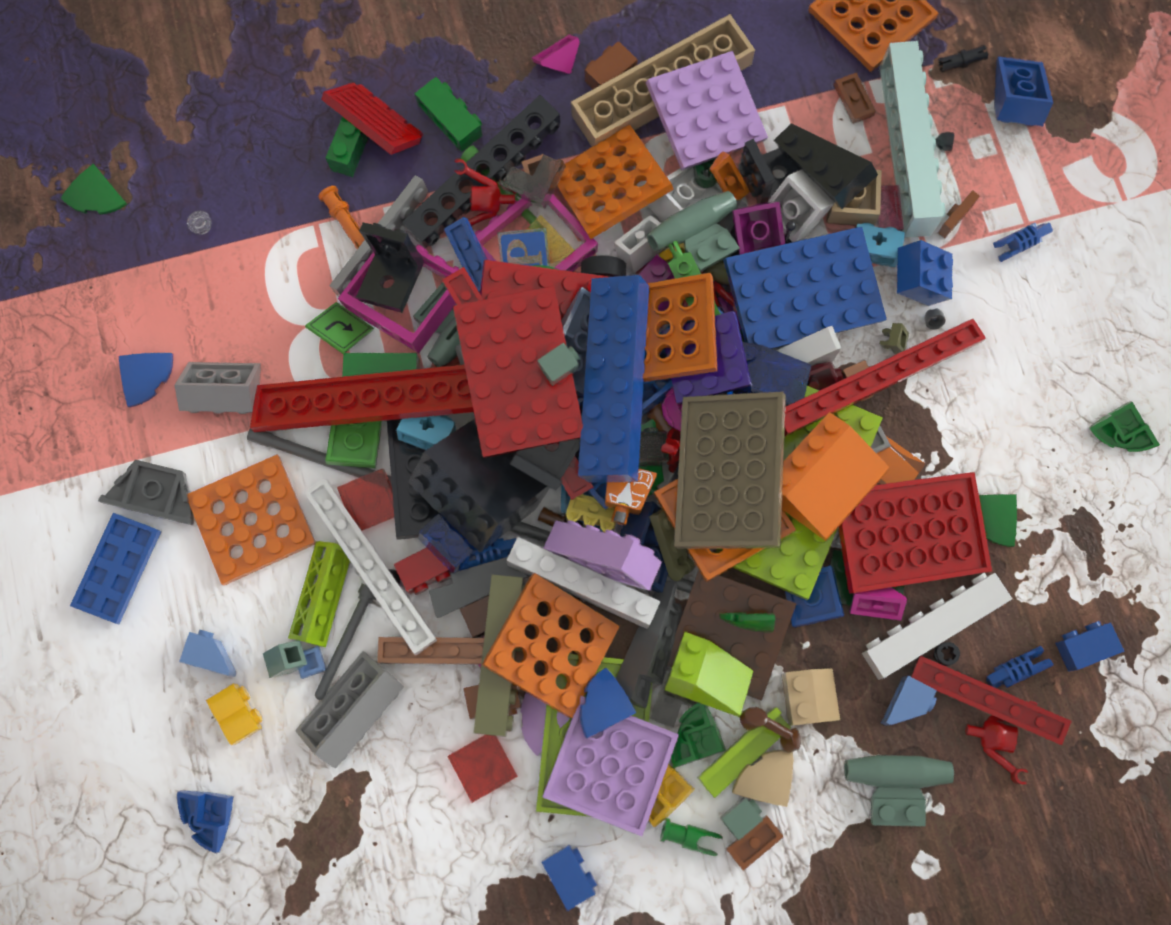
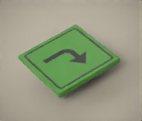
M337 302L305 325V328L342 354H345L374 330L372 326Z

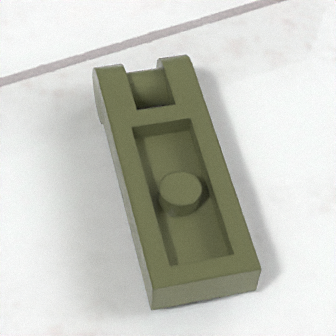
M661 508L649 517L669 577L673 581H679L685 574H689L694 570L695 564L692 559L688 558L686 549L674 547L675 529Z

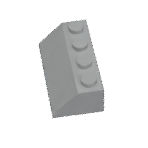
M363 651L295 732L314 755L336 769L346 759L353 747L365 736V733L374 722L381 717L390 703L398 697L404 686Z

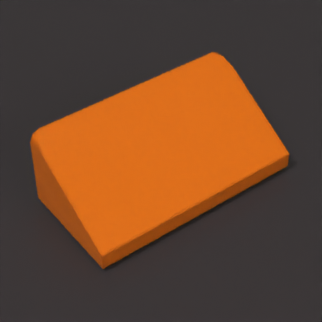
M722 151L710 167V170L722 192L730 191L736 200H741L750 191L731 156Z

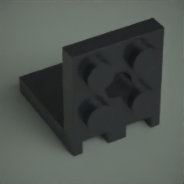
M754 139L745 142L739 164L740 173L743 177H746L747 186L751 195L756 197L757 204L768 202L786 177L800 170L782 154L779 148L762 155ZM779 169L784 172L785 176L783 178H776L772 172Z
M363 222L359 231L375 256L356 297L361 302L403 313L424 261L407 232L401 229H387L378 223H373L372 225ZM387 280H394L391 287L383 288V284Z
M581 438L560 442L558 449L555 451H548L544 446L517 451L510 464L557 491L562 483L561 478L580 447Z

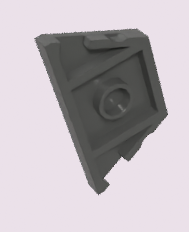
M135 459L127 468V471L113 482L115 485L106 495L102 494L98 499V502L193 525L192 510L188 503L189 491L186 473L181 470Z

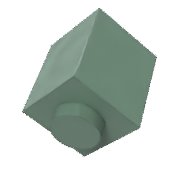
M562 343L538 359L537 362L553 386L578 369L579 364L577 361L580 358L572 346L567 348Z
M300 640L278 644L263 653L269 678L293 673L307 665Z
M742 798L719 817L737 840H740L763 821L759 815L762 812L760 807L753 799L748 801L746 798Z

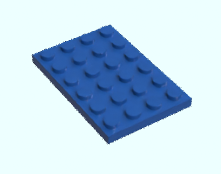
M862 226L727 257L723 260L748 355L789 345L829 326H833L835 333L887 320Z

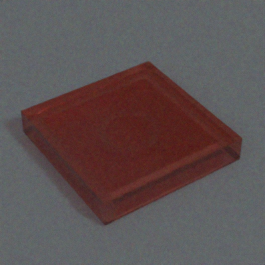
M384 468L337 487L345 508L361 531L394 518L392 487Z
M484 735L447 756L472 803L518 777L497 736Z

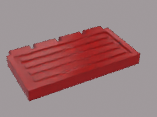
M353 82L323 92L322 101L389 154H395L420 143L423 133L411 123L407 124L408 121L396 111L390 110V107L377 96L373 97V93L363 85H356Z

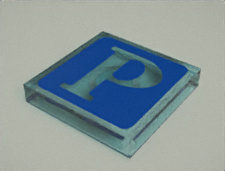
M546 228L497 232L500 262L528 266H550Z

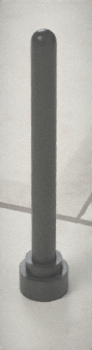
M363 583L358 590V593H360L358 598L360 600L315 692L317 700H322L325 697L368 604H372L373 600H376L369 587Z

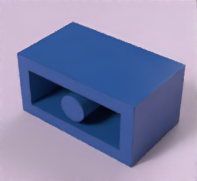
M1096 621L1085 626L1087 631L1078 634L1077 630L1061 635L1063 640L1055 644L1068 672L1082 669L1125 652L1111 622L1101 625L1100 621Z
M570 844L541 861L567 911L596 895L594 887L598 886L591 872L585 873L581 863L584 862L580 851L577 847L572 849Z

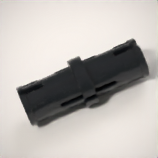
M982 45L967 51L962 49L957 54L939 58L938 66L943 65L940 71L943 73L958 67L963 69L967 68L969 64L987 60L988 51L983 52L987 49L986 46Z

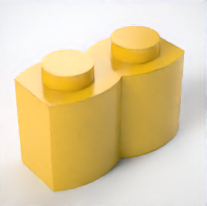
M234 683L206 700L230 745H236L263 729L260 724L263 721L262 716L256 708L252 709L247 701L250 699L248 691L243 685L239 687L238 684Z

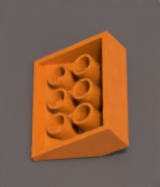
M829 412L783 461L782 510L826 541L889 471L890 467L850 425Z

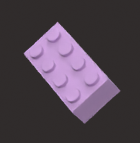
M568 520L567 523L555 521L543 547L545 550L614 581L650 590L662 563L653 555V550L641 546V541L634 536L626 535L625 538L620 537L619 534L611 530H606L604 533L591 525H586L584 528L571 520Z

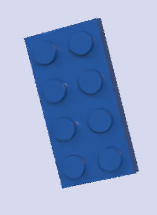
M112 513L70 606L119 625L162 531Z

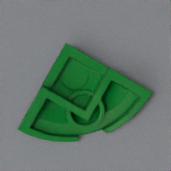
M94 164L83 171L61 196V199L68 206L85 214L87 213L86 210L97 211L100 215L108 214L128 205Z
M1132 401L1118 407L1088 427L1096 438L1112 448L1119 447L1126 449L1128 452H1140L1160 445Z
M1017 494L979 495L986 539L1001 546L1014 547L1017 529Z
M719 613V619L738 628L755 632L770 633L774 631V613Z
M696 703L681 716L679 722L682 724L679 727L677 733L679 735L671 755L673 768L726 751L720 732L707 705Z

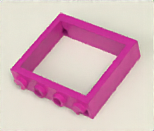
M542 182L536 187L531 186L525 192L524 197L519 201L515 200V204H509L502 215L493 217L489 221L488 226L482 231L477 230L475 232L487 259L496 261L483 245L520 216L524 210L542 198L583 242L580 247L554 268L574 272L581 266V262L585 258L591 257L598 252V242L594 238L590 240L582 225Z
M421 245L416 246L424 261L423 266L442 278L459 270L457 266L452 268L447 265V262L440 256H431ZM373 252L338 297V300L344 308L419 354L456 303L447 289L415 333L410 332L362 303L356 296L375 256Z

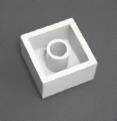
M803 170L788 175L768 201L780 202L784 234L787 231L786 224L789 221H793L796 224V228L791 231L789 237L792 242H797L807 237L835 204Z

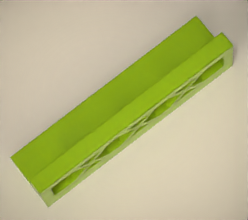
M316 541L288 639L300 640L301 642L326 648L350 564V559L339 544ZM323 548H326L324 557L321 559ZM318 574L317 582L314 584L315 576ZM311 598L310 606L307 608L308 601ZM304 624V627H303V630H302V634H301V636H300V635H299V631H300L301 625Z
M777 707L772 708L766 713L769 718L789 729L791 728L780 715L782 712ZM764 726L747 731L696 778L714 798L717 797L739 776L747 764L751 765L761 754L780 738V735Z

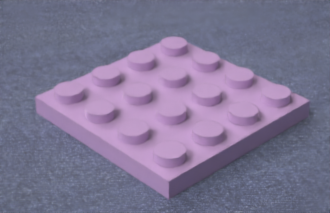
M733 51L650 78L646 82L681 171L716 159L722 151L730 154L744 148L745 142L754 139L756 144L768 139Z
M581 696L580 704L571 719L542 797L643 836L679 734L630 716L585 739L580 723V705L585 704L586 698Z

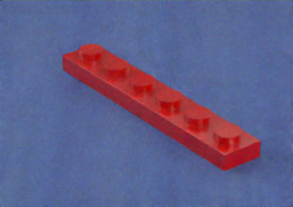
M919 656L911 675L912 678L938 692L1059 745L1063 744L1072 722L923 656Z

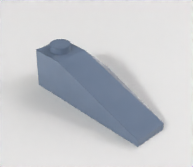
M583 287L579 289L561 320L567 348L572 346L580 358L577 361L579 364L578 369L572 372L576 394L584 397L591 293Z

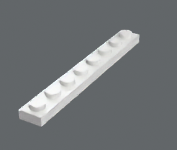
M324 478L304 491L310 503L413 653L418 655L436 642L437 639L327 480Z

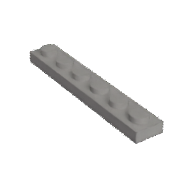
M415 175L378 224L391 230L400 229L403 225L402 222L426 198L428 189L423 179ZM366 240L363 241L329 285L338 297L373 253Z

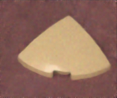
M773 750L761 754L763 759L753 766L747 764L740 772L733 786L732 793L757 801L787 807L793 774V752Z

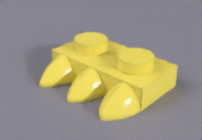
M583 494L573 500L570 498L565 516L567 520L574 522L580 520L584 522L585 526L598 525L604 533L606 530H614L616 526L615 523L611 522L614 512L613 508L608 507L605 510L593 497Z

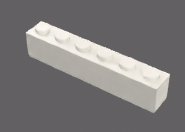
M517 537L507 558V566L529 576L536 573L561 590L646 629L650 626L660 603L659 600Z
M985 572L971 580L974 584L967 589L964 585L950 593L953 598L946 602L943 598L929 606L931 608L930 612L923 615L920 611L908 619L910 624L904 628L899 624L887 632L889 637L881 641L878 637L866 644L868 650L864 651L862 655L877 679L887 677L1012 600V597L996 573L989 576Z

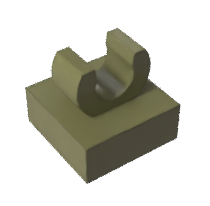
M892 323L891 329H882L884 336H890L889 340L879 342L882 348L891 349L895 355L906 350L909 332L902 323Z

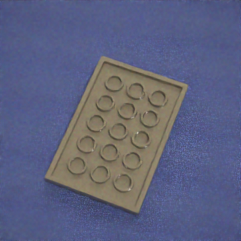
M784 392L683 397L675 548H780L786 398Z

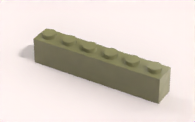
M491 576L474 734L507 737V731L512 732L514 716L509 715L510 705H515L517 689H512V683L482 666V663L525 587L523 577ZM518 647L512 651L514 661L516 659V652H521V649Z

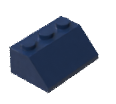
M647 501L644 503L639 515L629 513L626 525L622 526L620 537L625 538L626 535L636 537L641 541V546L653 550V555L662 561L650 588L652 591L662 593L668 571L649 517L661 508L654 501Z

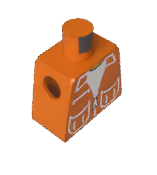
M639 469L638 482H607L605 506L614 509L611 522L626 525L629 513L640 514L657 473Z

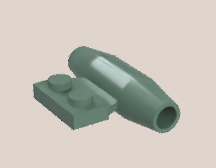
M730 191L701 199L668 217L647 234V241L656 252L669 248L668 245L670 243L674 246V241H678V244L684 243L685 253L691 252L700 272L733 255L740 249L727 228L725 229L717 224L730 214L732 210L737 208V201Z
M444 282L441 283L413 315L414 320L419 324L424 321L447 290ZM454 309L450 311L435 331V333L441 334L427 355V358L437 367H445L457 357L455 347L460 344Z
M873 755L846 759L844 775L846 781L876 787L871 796L872 825L926 826V799L920 788L953 783L954 768L951 762L923 756Z

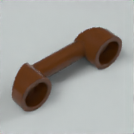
M750 707L742 711L740 722L746 730L752 731L764 726L780 735V744L786 752L792 753L800 749L801 736L797 728L789 729L769 718L766 712L758 707Z

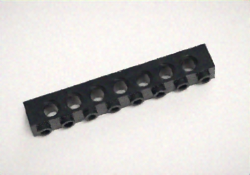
M539 95L466 162L467 167L478 173L482 170H487L490 173L486 177L494 180L496 183L502 182L508 176L509 170L514 166L517 167L522 164V161L525 160L526 155L531 150L535 151L538 149L548 134L552 135L558 130L561 123L560 113ZM533 123L541 125L538 129L530 128V125ZM515 139L524 140V142L520 145H514L512 143ZM500 154L507 156L503 161L495 160ZM454 173L402 222L405 230L422 247L433 246L440 239L439 235L444 232V228L456 222L463 213L467 214L471 211V191L469 193H462V188L465 186L487 185L474 180L466 174ZM447 202L455 203V206L451 209L444 208ZM430 218L438 219L436 224L427 225V221Z

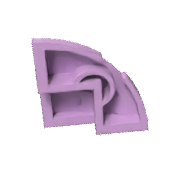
M526 692L520 711L523 724L521 729L526 743L532 752L538 756L542 751L546 704ZM557 711V722L561 729L570 718Z

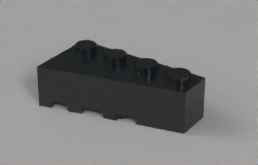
M792 123L774 139L782 154L799 170H803L841 209L878 176L872 162Z

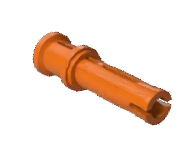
M329 186L320 192L318 198L326 204L330 210L329 215L337 219L356 249H358L365 240L359 231L360 227L351 216L348 203L339 196L337 187Z

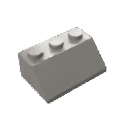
M188 362L174 385L179 411H188L190 413H198L200 411L214 413L237 412L239 414L252 412L257 385H260L261 363Z

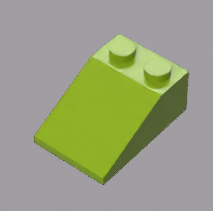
M685 632L678 647L665 690L740 718L753 670L711 641Z

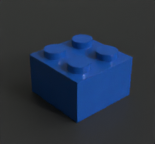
M922 240L899 247L897 258V294L928 306L951 300L953 254Z

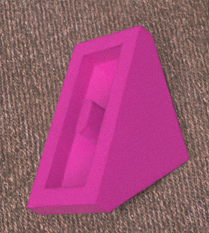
M567 35L534 56L532 60L539 65L571 74L580 41L578 37Z
M892 587L854 593L850 614L902 620L907 598Z

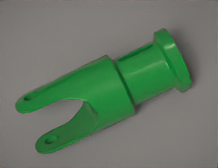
M666 818L662 826L660 841L665 842L667 840L681 844L682 848L717 856L718 854L715 851L700 847L697 842L701 837L705 836L722 839L723 836L687 824L683 826L671 822L669 818Z

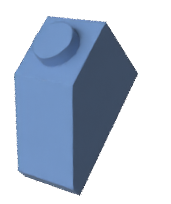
M200 629L198 634L189 632L179 662L232 677L236 676L237 672L222 642L213 639L214 633Z
M910 676L902 677L881 724L885 726L893 725L924 715L927 711L931 712L936 703L934 695L937 690Z

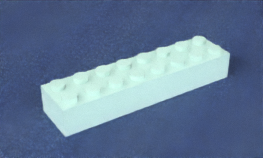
M918 41L889 43L879 68L902 232H905L904 238L931 236L941 219L945 216V204L941 203L940 197L942 182L938 180L937 176L939 161L934 156L936 140L931 135L933 120L932 115L928 114L929 94L925 93L924 87L926 84V73L922 72L921 66L923 63V52L919 50Z

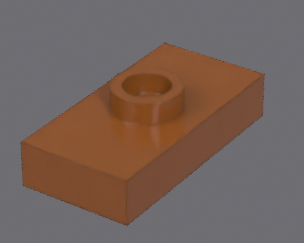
M857 72L835 80L834 86L853 124L875 115L876 110Z
M972 190L960 205L955 203L946 214L949 218L942 225L938 234L945 239L974 206L980 195Z
M767 815L762 818L763 821L740 840L736 839L725 848L742 871L747 869L784 837Z

